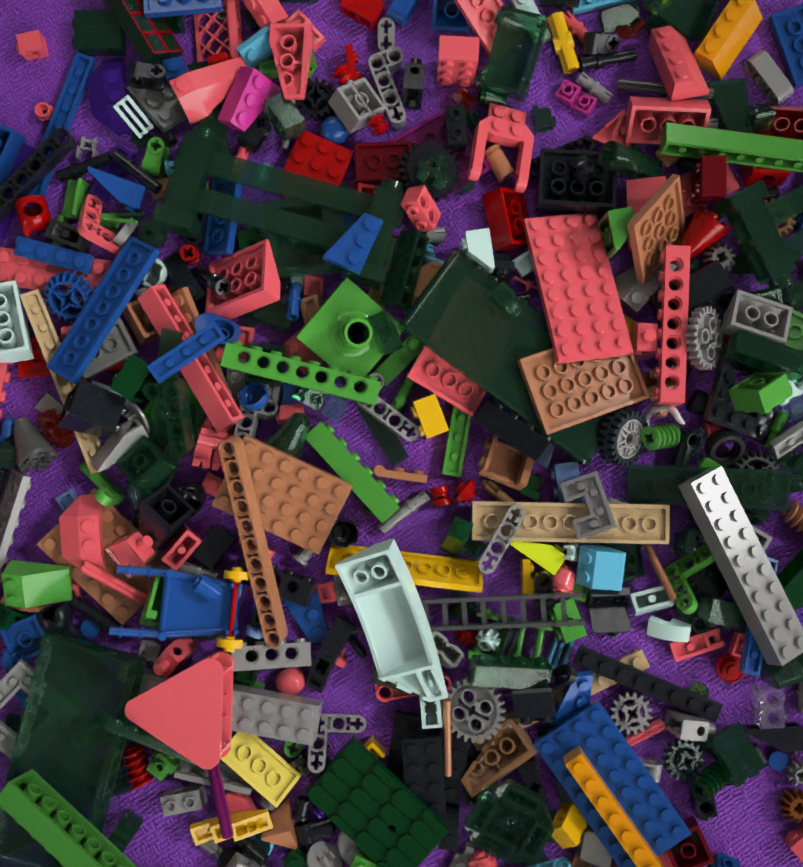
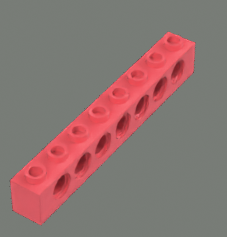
M666 245L659 255L662 271H659L658 282H661V290L658 291L657 299L661 304L660 309L657 311V321H660V328H658L657 335L659 348H657L655 353L658 367L655 368L654 373L655 379H658L657 387L654 388V399H657V404L682 405L685 403L687 344L685 343L687 336L685 333L688 332L686 325H688L691 246ZM675 264L678 267V271L671 270L669 265ZM669 283H674L677 286V290H671ZM668 302L675 303L677 309H670L668 307ZM667 322H674L676 329H670L667 326ZM668 340L673 341L675 349L668 348L666 342ZM666 360L674 362L673 369L666 366ZM666 379L673 381V388H668L665 385Z

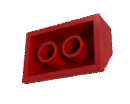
M499 187L483 194V205L486 211L487 224L494 251H508L528 247L522 224L524 218H529L524 193L516 192L514 188Z

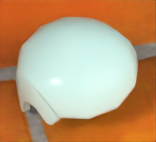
M156 258L143 279V286L149 288L150 286L163 284L166 280L167 269L160 259Z

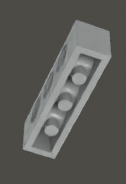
M294 639V643H286V640H283L275 648L269 647L265 641L255 642V646H247V642H243L241 649H235V652H231L234 662L233 672L311 666L310 642H306V639ZM288 648H293L296 651L294 659L286 657L285 651ZM269 649L276 651L277 657L275 660L270 661L266 658L265 654ZM248 651H255L257 653V659L254 662L247 661L246 654Z

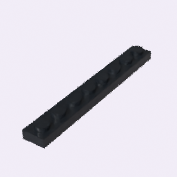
M583 645L579 646L573 660L574 665L714 723L723 706L720 702Z

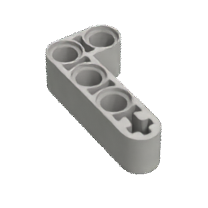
M391 47L371 55L368 60V66L378 97L387 108L385 115L390 127L394 130H401L406 123V113L391 73L397 72L402 68L403 52L398 47ZM392 57L399 58V60L396 62L391 61L390 59ZM374 64H380L381 67H380V68H374L373 65H374ZM382 81L388 82V85L381 86L379 83ZM392 98L395 100V102L389 104L386 102V100ZM395 111H396V115H397L398 119H400V120H398V121H397L396 118H394V112H395Z
M372 373L370 375L378 377L381 382L380 392L384 385V378L379 373ZM364 383L358 389V393H361L365 390L366 387ZM377 398L376 405L384 407V413L376 414L373 405L355 401L360 408L404 441L412 442L418 437V427L381 398ZM396 416L399 419V425L392 426L389 418ZM403 422L406 423V425L404 426L405 429L414 430L412 432L414 437H407V432L404 429H402L401 432L398 431V429L402 426Z
M268 398L267 404L257 411L248 410L240 404V411L244 418L236 423L234 435L239 436L242 440L245 434L255 438L259 419L269 421L276 419V414L279 413L276 401ZM267 407H274L272 412H265ZM245 422H252L249 427H242Z

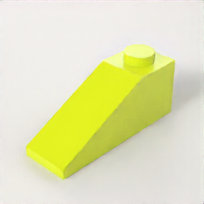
M531 541L510 542L511 546L554 576L565 561L564 556L566 555L563 553L565 550L556 543L552 546L548 543Z

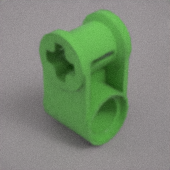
M153 137L148 141L141 169L149 175L162 178L166 173L164 161L168 160L170 148L161 138Z

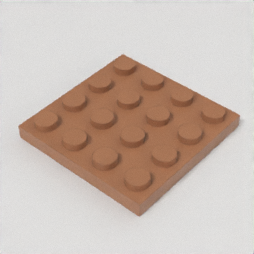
M672 174L627 224L637 282L641 285H645L662 266V263H659L660 251H663L666 245H678L686 231L680 175Z

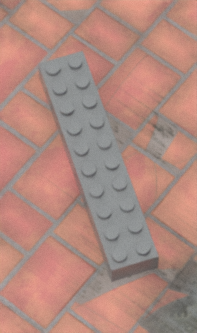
M722 466L709 468L678 485L766 663L783 666L802 654L803 627Z
M138 666L130 669L127 673L121 710L125 711L128 701L166 679L162 675H156L153 669ZM233 684L232 731L313 746L317 740L323 700Z

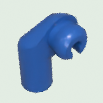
M11 417L5 418L2 422L0 444L14 436L13 423L15 420Z

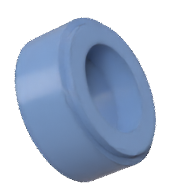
M247 625L245 633L248 636L256 639L264 638L261 627Z

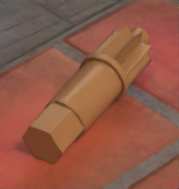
M484 479L482 481L483 489L496 500L516 502L491 479L488 481Z

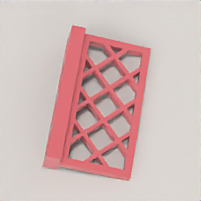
M240 0L223 1V12L226 13V19L222 24L216 20L217 14L220 15L221 12H216L213 16L204 13L210 18L204 27L200 25V20L204 14H194L199 69L210 66L208 62H203V56L207 51L215 55L223 52L226 48L229 50L231 59L240 57L236 47L243 43ZM215 22L220 27L213 35L208 29ZM223 30L228 32V37L224 42L218 39ZM205 33L211 36L206 45L201 43ZM215 40L221 44L216 53L209 49Z

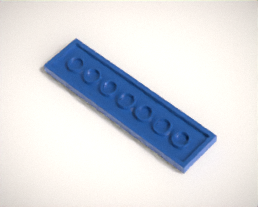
M129 236L46 367L75 385L78 383L160 253L158 249Z

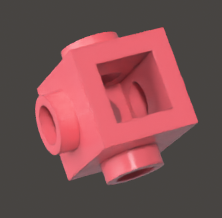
M490 848L480 849L473 852L468 862V867H497V861L495 856L492 855Z

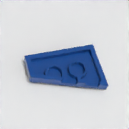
M317 588L310 606L307 607L281 598L311 644L325 640L329 630Z

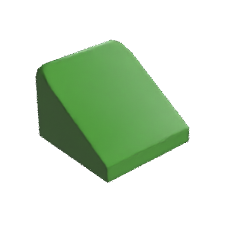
M708 457L697 461L698 468L701 471L722 466Z

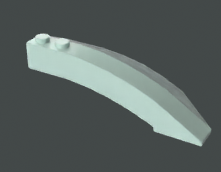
M394 538L376 543L336 563L335 568L349 594L364 630L378 673V679L383 682L387 680L397 685L396 688L407 693H416L427 702L448 698L429 622L413 579Z

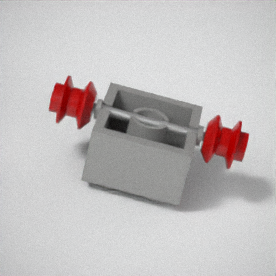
M340 64L335 68L333 77L340 79L338 84L341 87L336 88L328 103L350 134L367 126L374 128L373 134H383L388 129L387 126L389 124L388 121L382 120L384 117L383 113L387 108L365 77L353 81L355 73L348 71L350 66L348 64Z

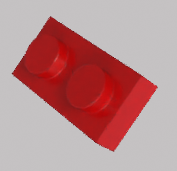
M352 44L345 45L347 64L350 66L348 71L355 73L353 81L361 79L360 70H356L355 64L359 63L357 51L353 52Z

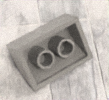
M738 289L723 315L720 333L776 350L787 343L793 307Z

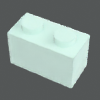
M663 586L632 593L629 597L634 616L669 608L674 605V601L669 600Z

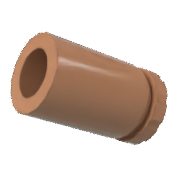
M495 144L485 150L484 156L500 183L510 178L515 171L502 149H500V145Z

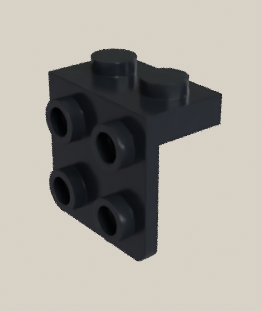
M622 586L621 591L590 590L587 602L591 628L594 634L630 632L631 623L627 600L631 595L629 587L623 588Z

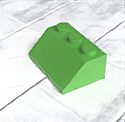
M631 207L607 211L597 223L601 229V238L604 240V248H606V257L608 259L621 248L629 236L627 224L636 215L635 212H632Z

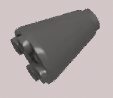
M26 417L17 419L13 423L16 462L20 472L26 473L34 469L38 471L47 469L49 463L58 457L54 447L32 421H29Z

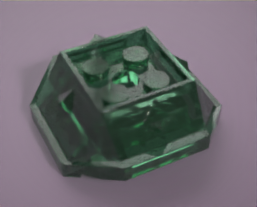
M511 779L482 789L464 822L466 831H468L474 846L508 864L526 861L528 863L536 862L554 831L545 797Z

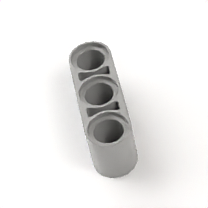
M760 50L745 61V70L773 106H778L793 95V86L765 50Z

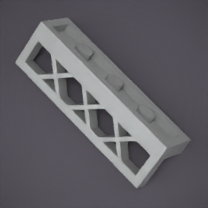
M184 756L180 758L179 767L174 773V778L211 786L208 770L200 768ZM220 760L218 764L224 789L250 795L253 788Z

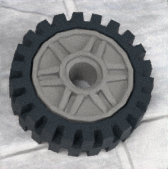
M620 408L610 412V416L607 415L605 418L607 422L602 423L601 426L604 428L599 431L601 436L598 437V441L601 443L598 444V449H601L599 453L606 462L628 467L639 459L638 455L641 456L643 454L642 448L645 449V446L641 440L640 431L648 426V422H645L647 420L646 417L639 411Z

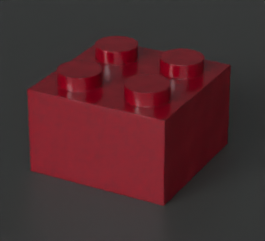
M727 155L702 156L693 168L690 169V180H693V187L690 188V199H693V205H716L727 196Z
M694 816L684 819L683 821L692 834L667 850L673 866L704 867L714 863L715 860Z

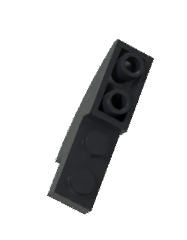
M338 615L309 670L310 673L305 682L306 685L320 693L323 692L338 659L344 651L355 624Z

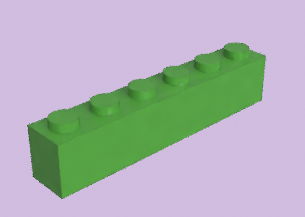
M322 422L318 423L304 438L343 480L353 484L352 491L384 523L401 508L398 505L400 501L393 493L389 495L385 491L387 487L380 479L376 481L372 477L374 472L367 465L363 467L359 463L361 458L354 451L351 453L346 448L348 444L341 437L337 439L333 434L335 430L329 423L326 425Z

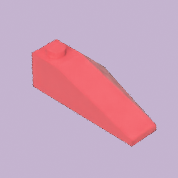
M270 23L269 43L285 100H304L313 43V34L309 23Z

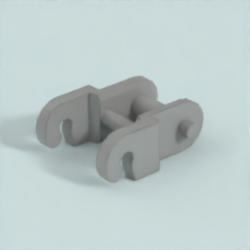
M82 136L80 146H77L76 159L81 160L80 155H82L84 150L93 151L92 157L98 156L99 152L96 149L99 142L97 138L94 137L93 140ZM85 144H92V148L85 147Z

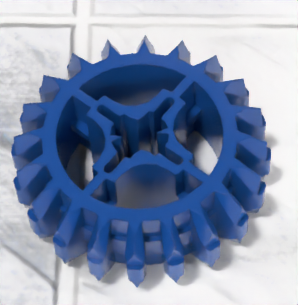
M69 271L59 272L52 276L46 283V289L43 292L47 295L44 301L49 302L47 308H52V314L57 313L58 319L64 317L65 322L71 320L74 323L76 321V318L93 294L92 291L95 289V286H89L90 280H83L84 275L77 277L76 271L71 274ZM61 284L71 285L72 287H71V288H69V287H67V286H64V287H63V286H61ZM70 306L75 307V308L78 307V308H80V309H72V308H69V307H70Z

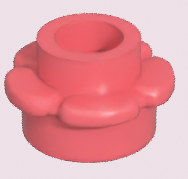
M46 102L38 103L35 106L37 118L41 121L51 119L54 108Z

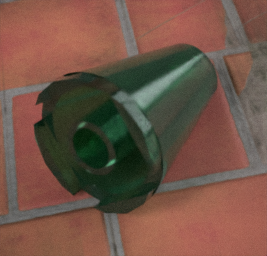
M294 413L266 441V444L301 459L310 427L308 416L304 413Z

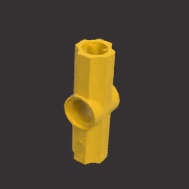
M563 11L555 12L547 17L553 36L552 42L556 55L559 56L564 74H570L580 69L574 50L575 44L571 31L568 30Z

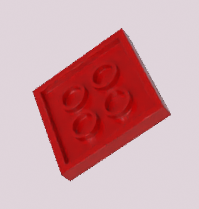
M301 129L281 173L279 182L332 205L353 159L354 151Z

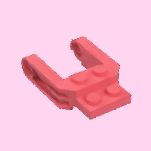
M494 103L489 104L487 118L481 120L474 131L467 179L479 180L487 140L495 144L518 148L514 179H516L514 191L524 193L529 178L534 135L525 125L526 112Z

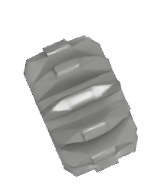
M717 242L713 246L706 249L707 252L702 254L706 258L702 261V264H709L718 259L721 261L720 263L725 271L729 272L731 271L730 266H734L736 263L732 260L736 257V254L730 253L733 247L726 249V243L720 246L719 242Z

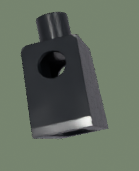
M412 58L410 63H406L402 104L404 108L421 109L425 65L422 64V60L419 58Z

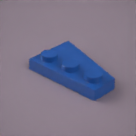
M364 213L323 256V260L360 275L381 229L383 220Z
M591 671L577 672L576 681L564 687V695L561 701L555 705L556 720H552V723L549 724L550 727L558 726L589 705L594 676Z

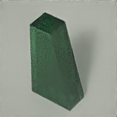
M746 77L707 82L708 88H713L714 93L712 99L705 100H708L711 106L713 118H718V122H715L718 123V129L753 133Z

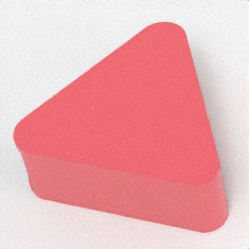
M216 651L142 692L127 702L125 706L126 717L200 768L206 770L214 768L220 759L226 756L231 749L234 670L232 656L225 651Z

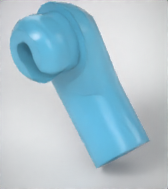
M426 244L424 246L422 255L426 264L433 261L445 263V261L435 257L433 245Z

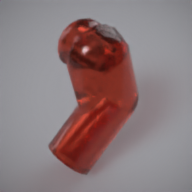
M639 18L633 26H621L618 35L622 39H634L646 23Z

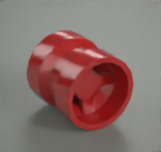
M448 485L430 488V493L434 498L432 501L433 507L452 504L451 498L448 496Z

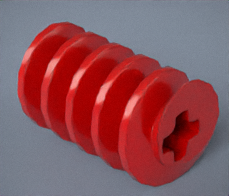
M132 744L119 750V752L126 753L121 757V760H128L123 767H130L125 772V775H132L127 782H134L129 787L130 790L138 789L153 779V775L146 770L149 760L144 759L147 756V753L142 751L145 748L144 744Z

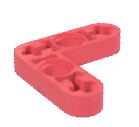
M89 194L82 202L77 231L85 239L118 255L125 242L120 247L112 241L117 234L99 225L103 206L102 201L96 195Z

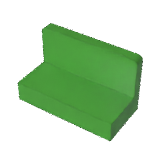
M78 178V181L68 180L62 216H65V218L68 217L79 221L82 202L87 197L90 186L83 178Z

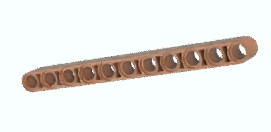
M233 435L221 441L218 450L264 641L269 647L275 648L287 637L288 629L244 443L239 436Z

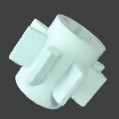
M481 629L475 639L479 640L478 646L484 651H490L491 649L495 651L502 641L498 638L499 632L496 629Z

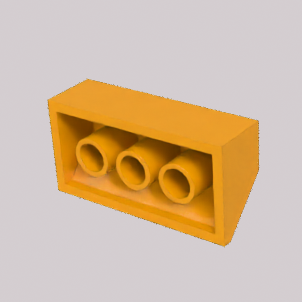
M730 0L693 54L698 67L719 81L722 80L763 19L755 0Z

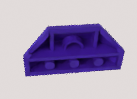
M124 58L106 60L86 79L92 116L116 135L134 133L113 107L127 95L126 87L129 85ZM127 100L125 104L133 112L132 105ZM122 105L119 106V109L135 127L133 118Z

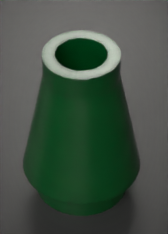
M481 87L477 103H480L481 106H489L490 103L505 106L507 96L489 87Z

